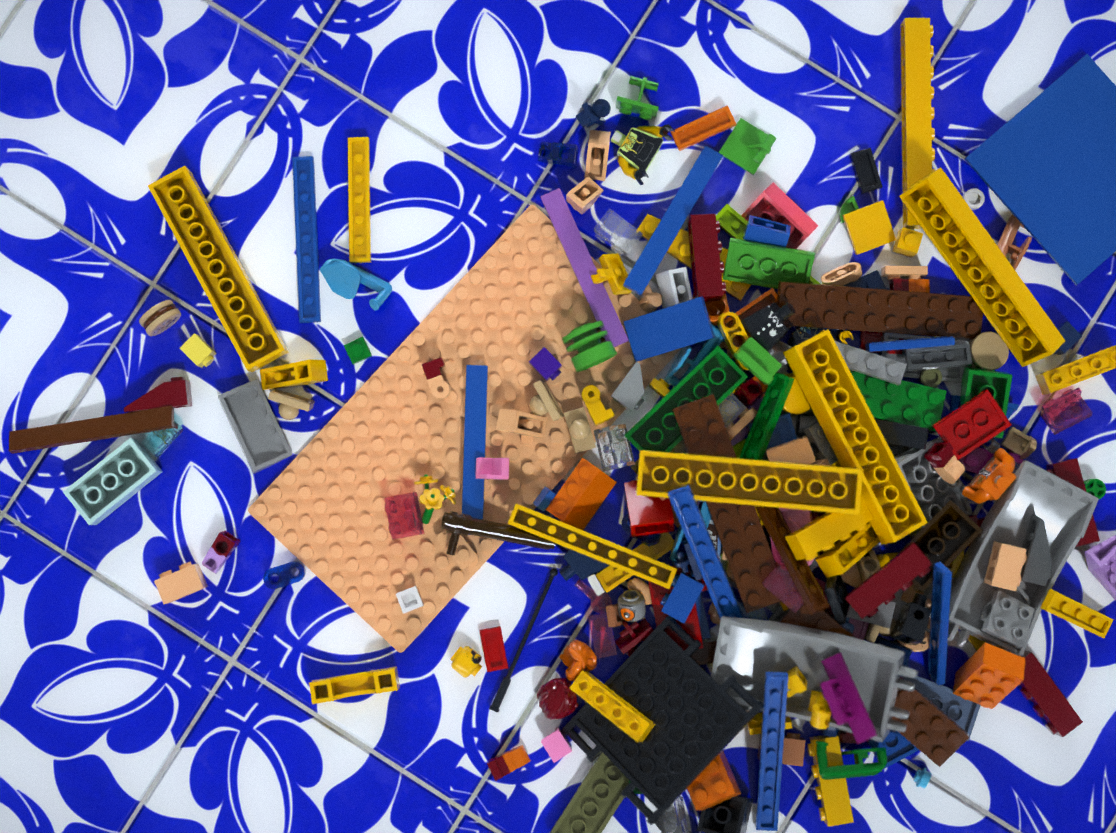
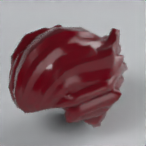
M554 678L539 687L537 698L539 699V707L542 709L546 719L560 720L574 712L575 708L578 707L576 693L570 689L572 683L567 678Z

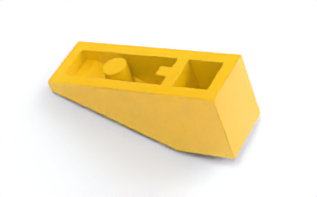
M310 359L260 369L262 390L328 381L326 360Z

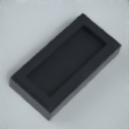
M871 148L850 153L849 156L861 194L881 189L883 186Z

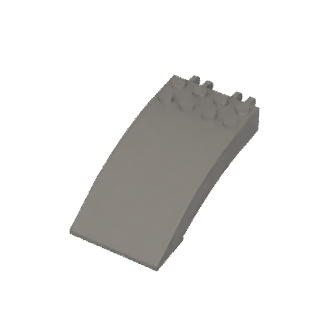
M1026 460L1022 462L1015 472L1016 479L992 505L980 526L983 531L971 542L952 581L948 641H952L958 629H960L961 631L956 641V644L960 647L965 646L969 636L972 635L988 644L1018 656H1023L1042 610L1040 607L1080 538L1084 537L1099 498ZM1034 514L1045 520L1052 562V575L1050 580L1047 581L1046 586L1025 581L1020 583L1021 588L1033 602L1030 606L1035 611L1024 646L1017 649L982 631L984 621L980 619V614L985 604L991 601L995 591L991 585L984 583L993 542L997 541L1022 548L1031 516Z
M722 616L711 677L721 686L733 674L738 678L737 682L757 701L763 703L765 672H787L797 665L808 681L807 690L787 698L786 716L810 721L811 712L808 711L811 690L822 692L820 684L829 680L822 660L841 652L878 735L871 739L883 742L890 729L899 732L906 731L907 725L893 720L892 716L901 719L908 718L909 712L907 710L894 707L898 688L913 691L915 687L914 683L900 679V675L915 678L917 677V670L902 666L905 652L862 639L787 623ZM731 687L726 691L745 710L748 711L752 708ZM831 715L830 727L852 733L848 723L838 726Z

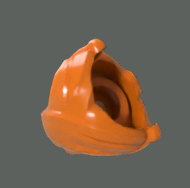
M577 639L570 642L559 657L564 665L568 667L565 675L569 681H575L581 671H592L597 666L595 653L587 644Z

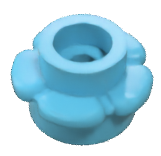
M923 768V770L918 769L915 773L913 781L916 782V787L920 786L925 789L928 785L932 773L926 771V768Z

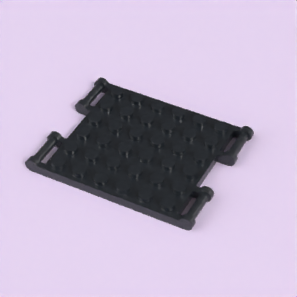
M669 615L604 683L655 723V726L643 742H636L589 703H586L561 730L565 736L568 735L587 755L586 758L590 762H593L603 752L631 781L621 792V795L625 799L628 798L639 809L651 826L657 822L661 815L765 706L737 682L738 678L733 674L720 686L691 657L700 648L702 643L690 636L675 621L676 619ZM668 627L689 646L686 650L665 632ZM730 687L752 707L748 712L726 692ZM576 725L596 745L594 749L574 730ZM636 787L657 808L654 813L633 792Z

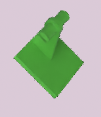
M631 76L629 84L640 87L638 100L635 101L617 96L616 108L623 114L631 115L632 112L640 114L639 117L645 120L656 119L659 107L643 103L641 98L645 88L657 92L659 83L649 81L645 77L641 79Z
M740 118L719 153L754 175L766 155L770 154L771 147L777 138L772 134H766Z

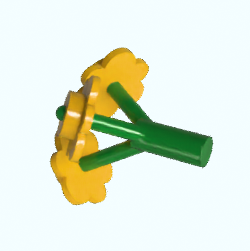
M427 474L420 477V481L414 482V484H425L423 495L419 498L420 503L425 505V511L421 522L424 524H429L434 509H440L445 499L448 498L454 505L456 504L454 489H451L449 486L445 488L444 485H441L440 489L444 492V495H440V490L437 488L430 490L429 483L438 482V479H433L432 476Z

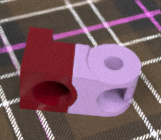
M226 530L220 532L204 557L202 565L217 574L241 541Z

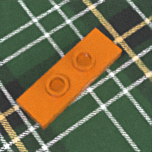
M728 105L675 129V132L670 131L680 152L736 126V122Z

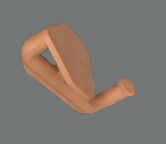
M1011 215L997 246L1005 257L1007 253L1011 254L1010 259L1012 260L1010 264L1016 270L1029 247L1032 237L1028 236L1020 247L1012 244L1019 227L1026 228L1014 215Z

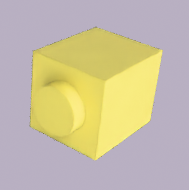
M195 333L180 347L201 368L209 366L215 359L213 356L217 354Z

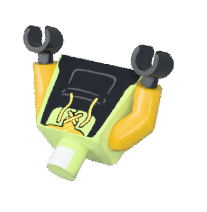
M664 125L663 127L638 126L637 128L632 127L627 136L616 130L610 141L620 146L617 157L623 173L636 180L639 185H643L644 183L641 178H649L646 171L663 144L664 139L661 137L670 141L672 137L668 135V132H675V130L670 125Z

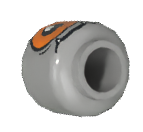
M627 590L619 596L617 603L620 618L633 623L645 616V598L641 593L636 590Z

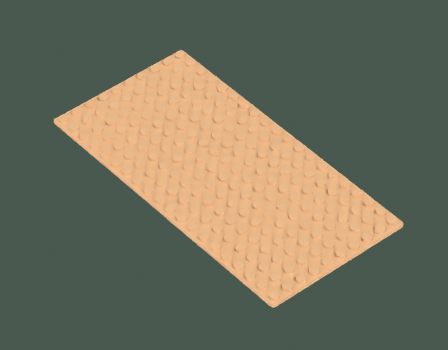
M530 205L248 508L250 515L399 653L405 651L505 542L475 535H462L479 558L461 570L436 538L437 535L444 531L441 525L445 512L450 513V511L457 512L458 515H462L466 365L488 366L485 458H509V480H484L483 520L510 525L508 521L516 503L534 510L536 506L533 502L543 488L546 486L552 490L587 452L575 453L565 416L553 421L549 412L542 415L547 417L544 438L496 430L500 409L534 414L530 409V401L539 394L533 383L545 379L529 364V361L543 347L562 365V368L559 369L562 373L553 381L549 379L546 384L563 414L584 407L594 442L626 410V408L612 399L611 395L636 363L630 342L628 341L615 347L617 355L586 370L576 372L571 359L578 354V351L567 352L566 350L574 342L564 344L562 338L575 328L587 323H594L596 320L553 224L535 205ZM592 258V261L596 269L602 268V266ZM608 280L602 283L627 336L624 321L648 313L643 311L642 307L639 306V300L632 293L613 295ZM682 348L638 361L641 366L644 389ZM443 358L445 367L440 368L444 381L449 384L451 390L447 398L438 399L433 396L421 364ZM588 385H594L599 389L600 400L605 410L611 408L615 415L614 418L598 426H595L582 400V391ZM425 474L432 476L433 479H438V482L429 483L430 490L437 488L440 490V495H444V492L440 489V486L444 485L445 488L449 486L451 489H454L456 497H454L456 504L454 505L448 498L445 499L440 509H434L429 524L421 522L425 505L420 503L419 498L423 495L425 484H414V482L420 481V477ZM417 586L424 606L403 614L396 593Z

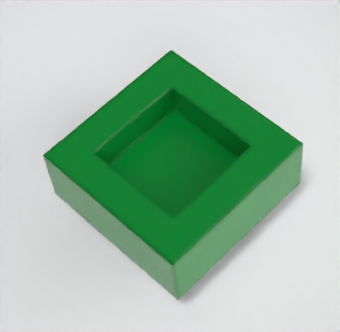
M363 336L344 345L353 365L372 357Z

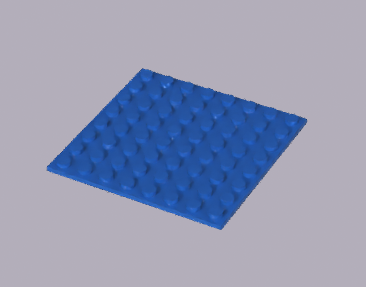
M1086 54L964 159L1075 285H1078L1116 251V85L1093 59Z

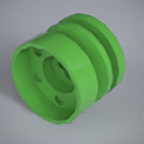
M603 321L579 326L562 338L564 344L574 342V344L566 348L567 352L578 351V354L571 359L576 372L596 366L617 355L612 341L602 343L600 340L608 334L607 330L597 333L598 330L604 327Z

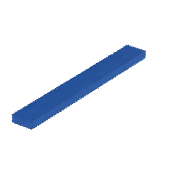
M705 145L623 284L624 287L639 296L643 294L723 157L722 154Z
M314 156L292 157L299 323L321 322L315 162Z
M466 365L462 514H468L472 518L483 520L485 479H476V458H485L488 366Z
M690 485L668 491L670 501L720 620L722 616L744 618Z
M765 672L763 702L765 706L763 707L756 830L778 831L788 672Z

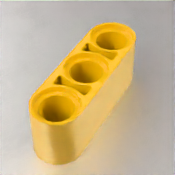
M726 312L718 317L717 324L733 356L740 348L734 346V336L739 335L742 338V345L748 339V336L737 314ZM726 316H730L733 319V325L730 328L725 327L723 323ZM733 356L736 365L740 369L748 370Z

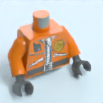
M993 438L990 439L992 440L990 446L987 447L983 444V447L990 453H995V456L993 455L968 486L965 487L960 479L956 481L957 484L955 486L949 484V487L955 494L962 493L966 498L979 504L987 500H997L1016 479V475L1013 473L1015 469L1014 458L1003 448H1000V444Z

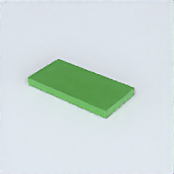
M730 238L723 280L778 289L779 281L809 283L815 252Z

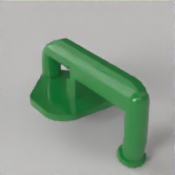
M823 741L815 742L817 744L816 752L819 774L824 780L876 775L887 764L885 747L841 752L842 755L854 754L855 764L828 767L826 753L828 743ZM877 752L878 762L863 763V759L868 758V753Z

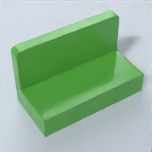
M749 337L733 355L764 385L770 384L774 379L773 375L782 366L752 337Z

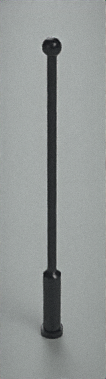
M556 568L550 570V577L507 676L503 677L493 703L489 707L492 711L497 713L500 711L499 708L511 683L510 677L553 578L558 574Z

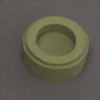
M939 369L922 370L919 376L920 382L924 386L935 388L942 381V373Z

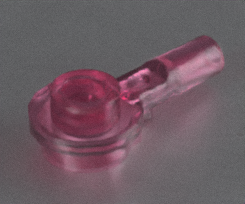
M580 579L575 583L574 586L591 599V607L595 612L605 613L606 606L612 605L608 594L596 595Z

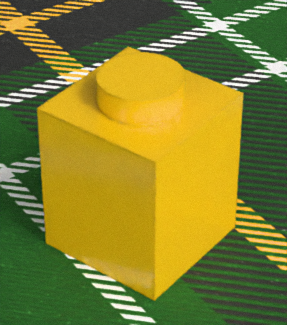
M903 227L897 232L892 252L912 258L918 253L923 233Z

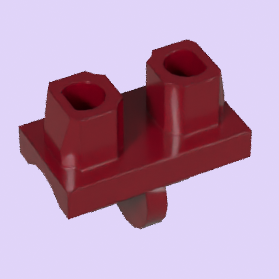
M645 618L639 623L634 621L630 625L626 621L622 623L625 629L619 633L620 637L614 642L623 654L626 653L630 657L637 649L636 645L642 640L644 642L654 631Z

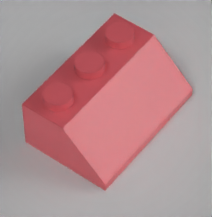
M774 182L741 215L747 221L749 215L790 225V236L786 247L797 249L819 226Z

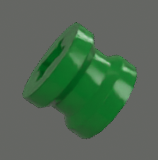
M1087 479L1084 481L1087 493L1099 499L1104 497L1106 486L1103 481L1099 479Z

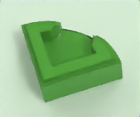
M854 196L850 197L842 205L839 213L840 223H844L842 215L859 209Z

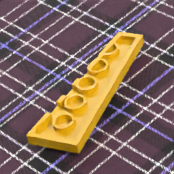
M647 214L636 230V233L649 241L661 219ZM680 229L667 254L691 269L688 232ZM722 247V253H719L725 269L728 249ZM721 274L722 282L725 281L726 293L741 301L751 284L723 280V274Z

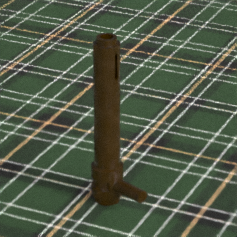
M450 511V513L445 512L442 519L441 528L451 533L447 554L455 555L459 536H467L468 534L545 550L554 549L556 544L515 526L472 518L468 514L458 515L457 512Z

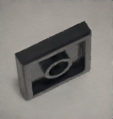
M840 574L827 578L825 592L836 622L843 625L846 623L849 602L845 599L848 593Z

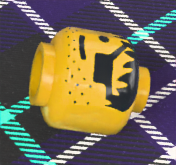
M460 646L450 659L452 661L451 667L464 678L469 677L471 674L475 677L482 668L479 664L482 660L481 655L470 646H465L464 648Z

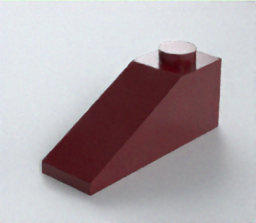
M183 377L170 378L171 381L163 382L124 407V412L129 413L172 406L173 408L192 407L190 381L184 380Z

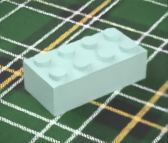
M129 438L64 490L63 493L88 525H97L163 471L137 439Z

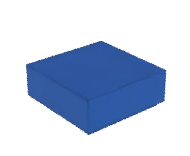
M545 486L533 504L541 511H545L556 494Z

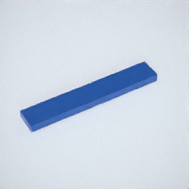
M941 562L934 563L927 671V674L937 685L945 684L952 572Z

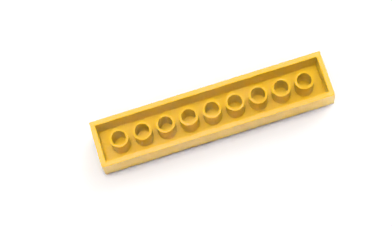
M183 166L149 184L148 188L247 371L254 372L289 353L192 172L186 166Z
M941 167L913 184L899 196L1022 367L1052 355L1065 342V339Z
M829 329L784 351L783 354L841 467L863 470L861 496L874 518L870 523L881 545L894 543L928 523Z
M640 450L636 495L669 498L668 491L690 485L695 500L859 514L863 470L858 468Z

